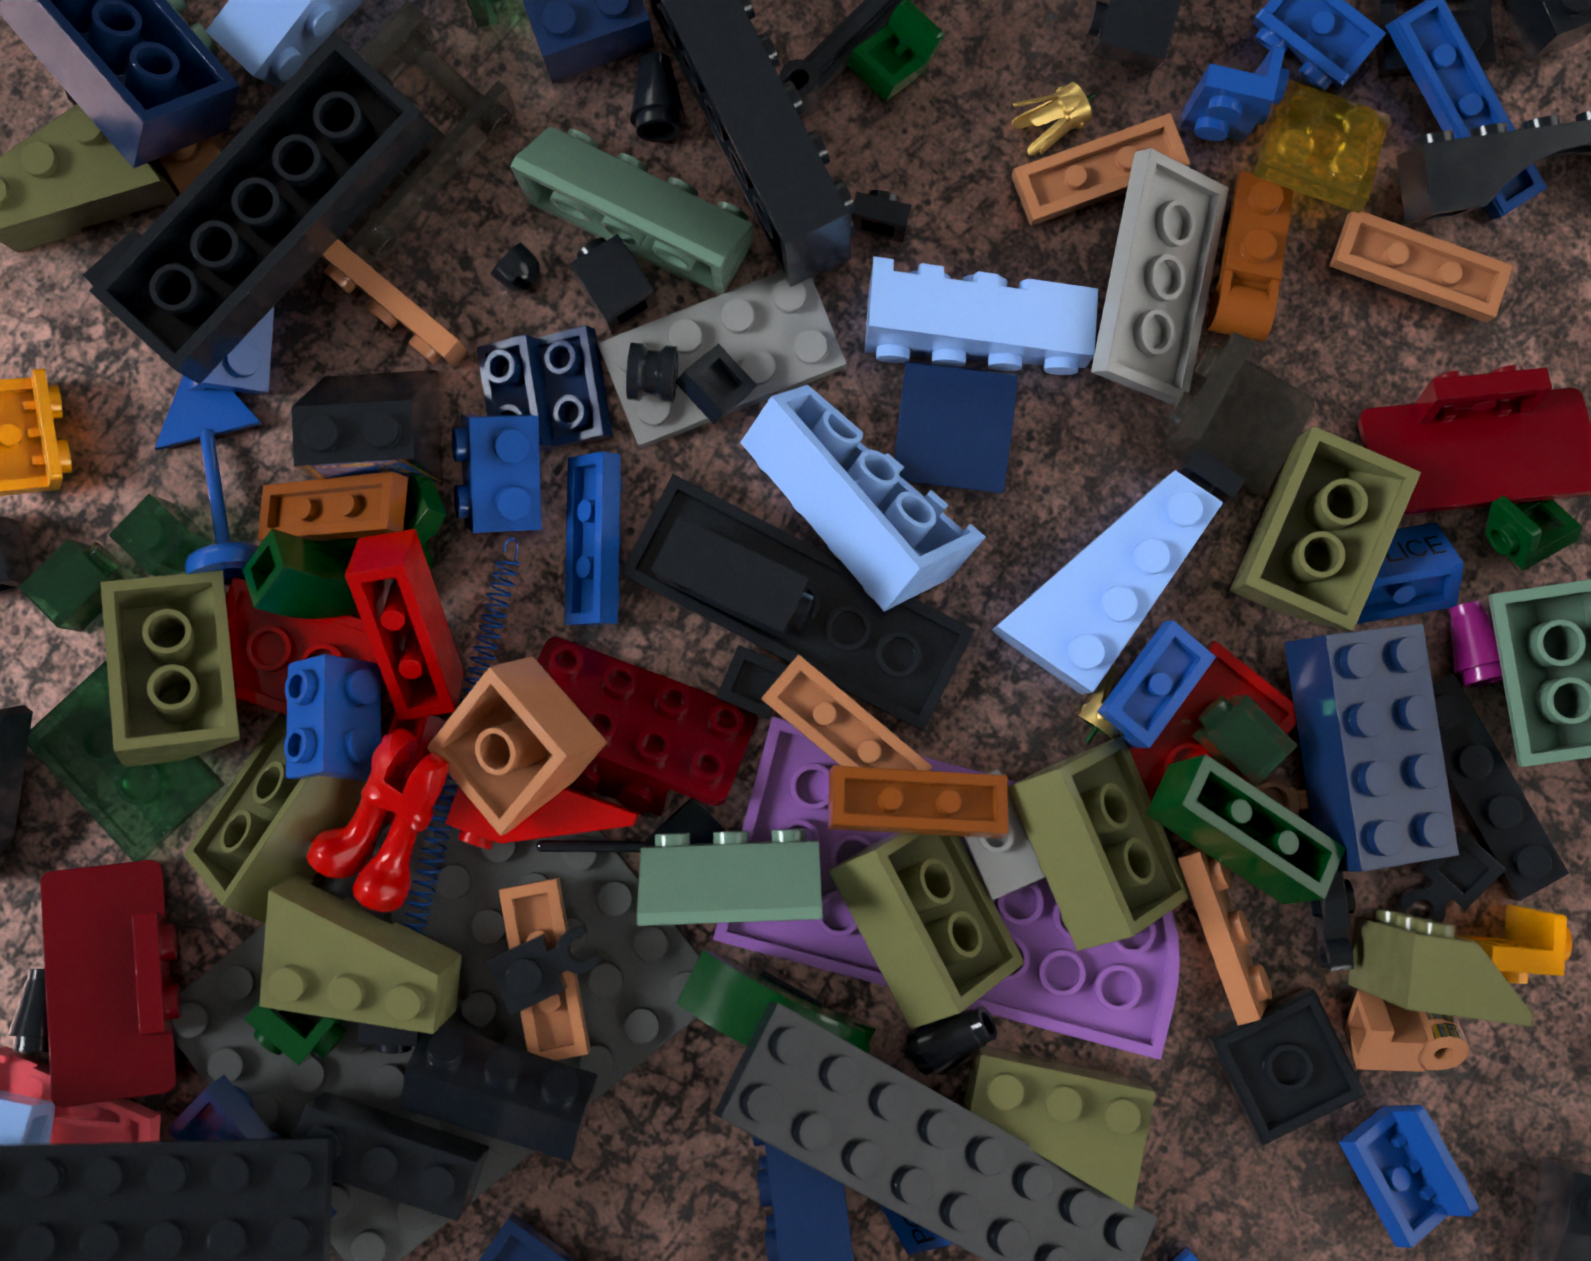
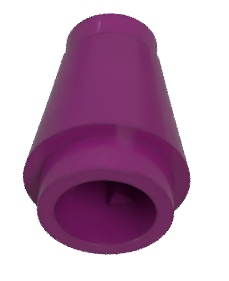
M1484 601L1467 602L1450 608L1455 676H1461L1464 688L1479 687L1503 681L1493 621L1489 612L1486 611Z

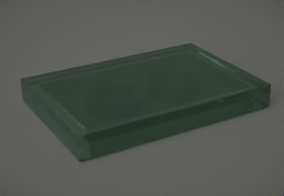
M104 661L30 729L28 747L133 862L143 861L225 785L199 755L181 761L124 767L114 753L107 661Z

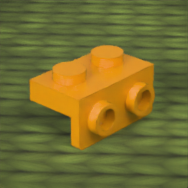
M45 368L32 369V375L28 378L0 379V496L58 491L61 489L62 473H72L68 440L56 439L53 419L63 418L58 384H47Z
M1508 904L1506 906L1504 938L1455 934V937L1477 942L1509 983L1528 984L1529 973L1564 976L1565 961L1570 958L1572 952V935L1567 927L1566 915L1520 905Z

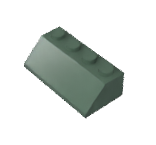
M549 126L515 156L510 167L528 204L599 238L604 237L608 240L618 234L630 253L716 295L729 292L754 242L753 224L747 221L748 216L741 209L723 201L718 202L717 206L698 198L697 190L680 179L669 177L667 182L647 173L648 167L628 154L619 153L617 158L598 149L599 145L594 139L578 130L569 129L566 134Z

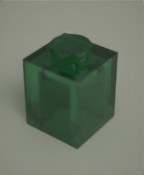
M150 493L109 534L148 574L153 576L182 574L185 571L184 567L188 556L199 548L209 546L213 542L174 503Z
M67 539L18 588L57 628L82 632L103 611L100 582L125 579L116 571L121 566L118 559L101 544L94 542L92 545Z
M1224 695L1217 698L1199 716L1198 720L1203 726L1193 735L1219 764L1254 787H1257L1298 746L1248 695L1232 696L1229 700Z

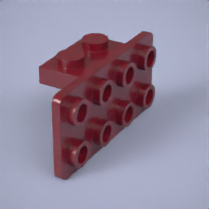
M1508 365L1487 374L1467 375L1465 371L1446 372L1431 380L1415 404L1368 408L1358 418V427L1364 448L1421 472L1403 515L1491 506L1492 501L1501 496H1506L1512 503L1591 495V422L1584 396L1576 388L1552 389L1547 367L1524 370L1521 365Z
M552 637L546 641L537 662L607 741L606 745L579 777L570 784L571 787L582 792L595 791L619 800L626 808L638 812L648 811L659 816L664 811L671 790L712 806H720L726 802L758 720L757 715L718 699L716 695L563 638Z
M144 860L47 872L41 878L40 891L52 1102L57 1107L65 1108L172 1091L177 1084L175 1037L172 1019L181 1018L182 1006L179 984L171 983L169 960L177 959L178 945L175 925L167 924L162 865L155 860Z

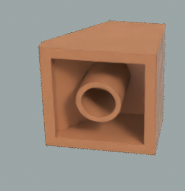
M530 656L490 666L426 748L431 753L436 752L450 761L448 774L501 836L510 832L572 784L606 745L607 741L535 658Z

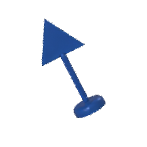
M183 375L154 449L162 450L198 440L201 441L216 544L199 548L191 553L185 562V574L223 570L225 585H230L233 577L245 580L242 569L259 546L247 542L230 541L215 436L263 423L234 391L205 388L202 391H188L189 378Z

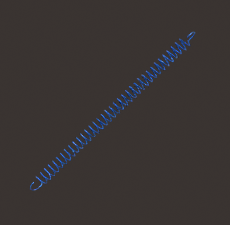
M510 537L505 542L503 547V552H505L507 543L510 540L515 541L516 551L514 555V562L496 561L494 563L497 567L508 572L496 571L491 573L495 578L506 583H489L490 587L503 593L486 594L488 598L501 604H484V607L486 609L500 615H480L483 619L496 625H478L479 629L495 636H475L477 640L489 644L491 646L475 645L473 646V649L489 657H470L472 661L483 666H486L488 668L490 667V665L476 659L495 660L496 657L478 648L493 650L499 648L496 644H493L482 638L500 639L502 637L499 634L492 632L488 629H485L483 627L504 628L503 624L491 620L487 617L505 618L507 617V615L488 606H510L508 603L501 601L497 598H494L490 595L504 597L513 596L510 592L500 589L494 585L515 586L513 582L495 575H518L517 572L499 565H520V562L516 561V556L518 553V542L514 537ZM468 667L467 669L472 673L483 676L482 673L475 670L487 671L488 668ZM474 677L464 678L466 682L476 685V682L471 680H480V678ZM463 688L461 690L469 694V691L473 688ZM447 774V779L454 781L452 777H449L450 775ZM444 784L443 789L456 794L457 791L448 787L458 788V785ZM439 795L438 799L452 804L453 801L446 798H454L455 796ZM434 805V809L449 814V811L444 809H451V806ZM433 816L432 820L445 824L446 822L443 820H447V817ZM428 826L426 828L446 838L424 837L423 839L437 844L444 849L421 848V851L441 858V860L419 858L417 859L419 862L431 865L438 870L416 869L415 872L429 876L436 881L412 880L413 883L427 887L433 892L409 891L411 894L423 897L430 902H406L428 912L425 914L404 912V915L419 919L425 924L401 923L406 927L421 932L424 936V931L417 927H424L428 923L419 916L431 914L423 906L431 905L433 901L425 895L436 893V890L427 884L439 882L437 877L429 873H439L442 871L439 866L433 863L442 862L444 858L435 852L447 850L445 845L437 841H447L450 839L447 834L439 830H451L452 826L448 828Z

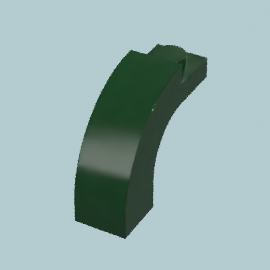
M412 472L407 484L403 531L416 529L430 569L434 564V560L426 542L439 531L447 513L433 480ZM272 528L242 569L253 607L273 614L301 619L335 618L358 613L359 611L345 577L358 538L314 541Z
M706 950L702 951L676 1002L677 1005L746 1047L769 1001L777 1002L868 1054L870 1051L869 1042L876 1028L860 1018L823 1008L779 987L735 959Z

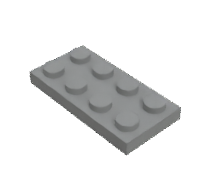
M1152 148L1134 153L1091 372L1169 404L1187 403L1229 187Z
M782 271L598 343L640 450L711 421L678 385L674 404L662 403L655 396H644L640 401L628 400L626 395L628 353L632 342L643 343L649 350H661L666 345L678 346V378L688 367L719 343L758 385L725 416L768 400L771 396L801 387L844 370L847 366L812 277L790 287Z

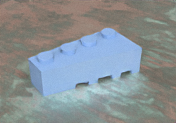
M229 0L205 32L253 77L280 87L297 73L303 63L365 0Z
M875 256L873 258L868 293L864 353L876 354L878 361L905 363V361L910 360V356L931 357L933 364L953 367L966 365V360L988 361V368L998 371H1017L1022 369V364L1044 365V372L1072 375L1078 373V368H1086L1094 357L1098 288L1035 279L1022 280L1019 282L1018 288L1007 287V279L999 276V274L978 271L974 275L963 277L962 280L951 279L950 275L944 273V266L921 263L918 266V270L906 273L893 271L894 259Z
M809 385L771 396L740 443L755 459L759 468L772 479L790 500L794 509L807 520L827 544L829 550L842 561L863 586L865 592L876 601L883 611L949 580L986 538L972 524H969L963 530L946 516L943 511L948 507V504L932 490L924 497L899 475L904 466L890 454L884 455L879 451L869 450L860 442L864 432Z
M1173 471L993 627L990 632L1081 695L1093 693L1223 502L1178 471Z

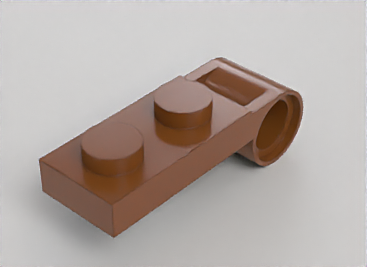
M1240 170L1233 185L1220 277L1208 310L1207 331L1264 342L1267 339L1276 313L1294 181Z

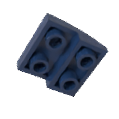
M583 325L538 338L524 334L476 347L487 416L537 415L539 421V452L613 437L596 330L594 328Z
M905 361L893 457L904 466L899 475L907 482L1004 493L1018 375Z

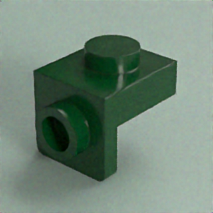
M903 0L896 6L885 27L853 49L846 65L886 102L926 71L944 39V33L910 0Z
M1501 496L1492 501L1484 535L1498 553L1506 555L1524 571L1578 541L1583 526L1553 499L1522 502L1514 505L1506 496Z
M260 1001L244 1019L256 1030L253 1035L260 1045L276 1055L284 1053L298 1066L316 1054L324 1059L347 1033V1030L341 1026L344 1020L323 1017L315 1025L302 1013L259 1007Z

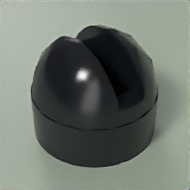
M521 242L498 262L491 275L511 292H526L531 290L532 282L538 281L540 277V264L534 254Z

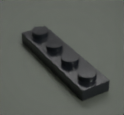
M1454 673L1445 674L1432 681L1449 792L1479 845L1507 869L1499 877V880L1508 896L1512 900L1521 901L1566 876L1569 872Z

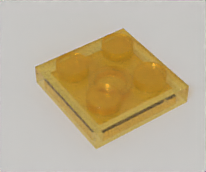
M1288 79L1280 104H1274L1253 176L1360 213L1369 200L1390 114Z

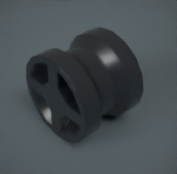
M632 342L630 344L626 373V395L628 400L640 401L644 396H655L662 403L674 404L677 390L675 381L678 379V346L666 345L661 350H649L643 343Z

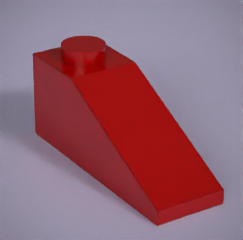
M458 786L445 824L461 829L458 836L459 840L491 850L494 841L508 843L634 826L639 823L642 813L566 787L510 832L500 836Z

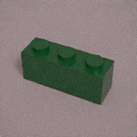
M1206 754L1169 764L1146 812V815L1283 905L1324 900L1346 849Z

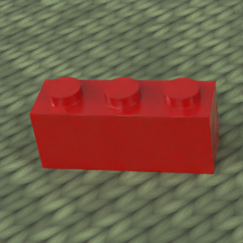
M416 529L358 538L345 577L399 721L454 712L457 707L465 672Z

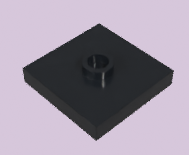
M1309 986L1267 1006L1261 1020L1237 1025V1022H1234L1206 1036L1256 1140L1262 1146L1366 1096L1315 989Z

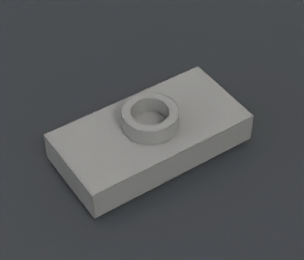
M998 769L987 773L990 775H1001ZM1009 792L1008 835L1003 838L963 836L992 900L1045 878L1022 821L1016 814Z

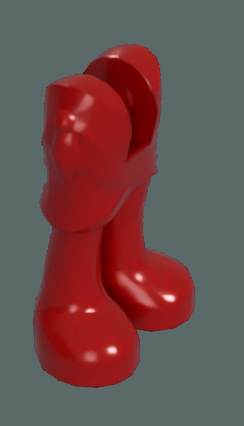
M403 728L395 730L390 735L383 736L382 742L373 752L372 770L366 785L361 790L362 798L360 804L347 826L321 832L312 841L307 853L308 863L311 867L327 877L340 879L359 873L352 887L354 897L361 905L379 912L398 910L407 899L411 887L409 862L418 832L424 831L432 820L434 805L443 789L450 765L449 760L433 752L424 757L412 771L409 778H406L404 775L417 751L418 740L411 732ZM389 810L396 814L380 850L373 857L376 840Z

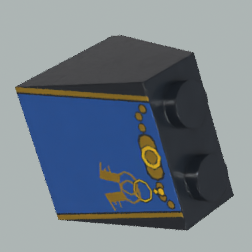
M436 370L324 376L291 407L294 467L315 479L393 471L408 478L412 472L431 478L433 482H443L439 383Z

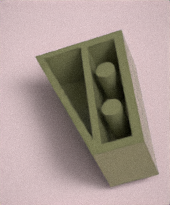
M76 104L0 156V242L18 253L84 233L83 228L112 219L118 223L134 218L133 213L162 204L169 207L180 195L155 160L133 168L82 108Z
M296 873L269 889L259 1007L434 1034L456 1012L462 954L398 922L391 925L362 910L363 905L348 897L342 900L314 886V880L300 873Z
M986 1045L972 1054L963 1101L969 1111L1029 1144L1030 1150L1133 1210L1156 1093L1144 1080Z

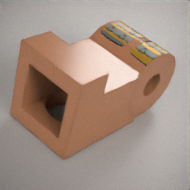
M1357 990L1344 1026V1032L1357 1070L1415 1072L1447 1070L1462 1063L1469 1055L1470 1048L1457 1016L1407 1010L1392 1003H1385L1383 999L1361 990Z

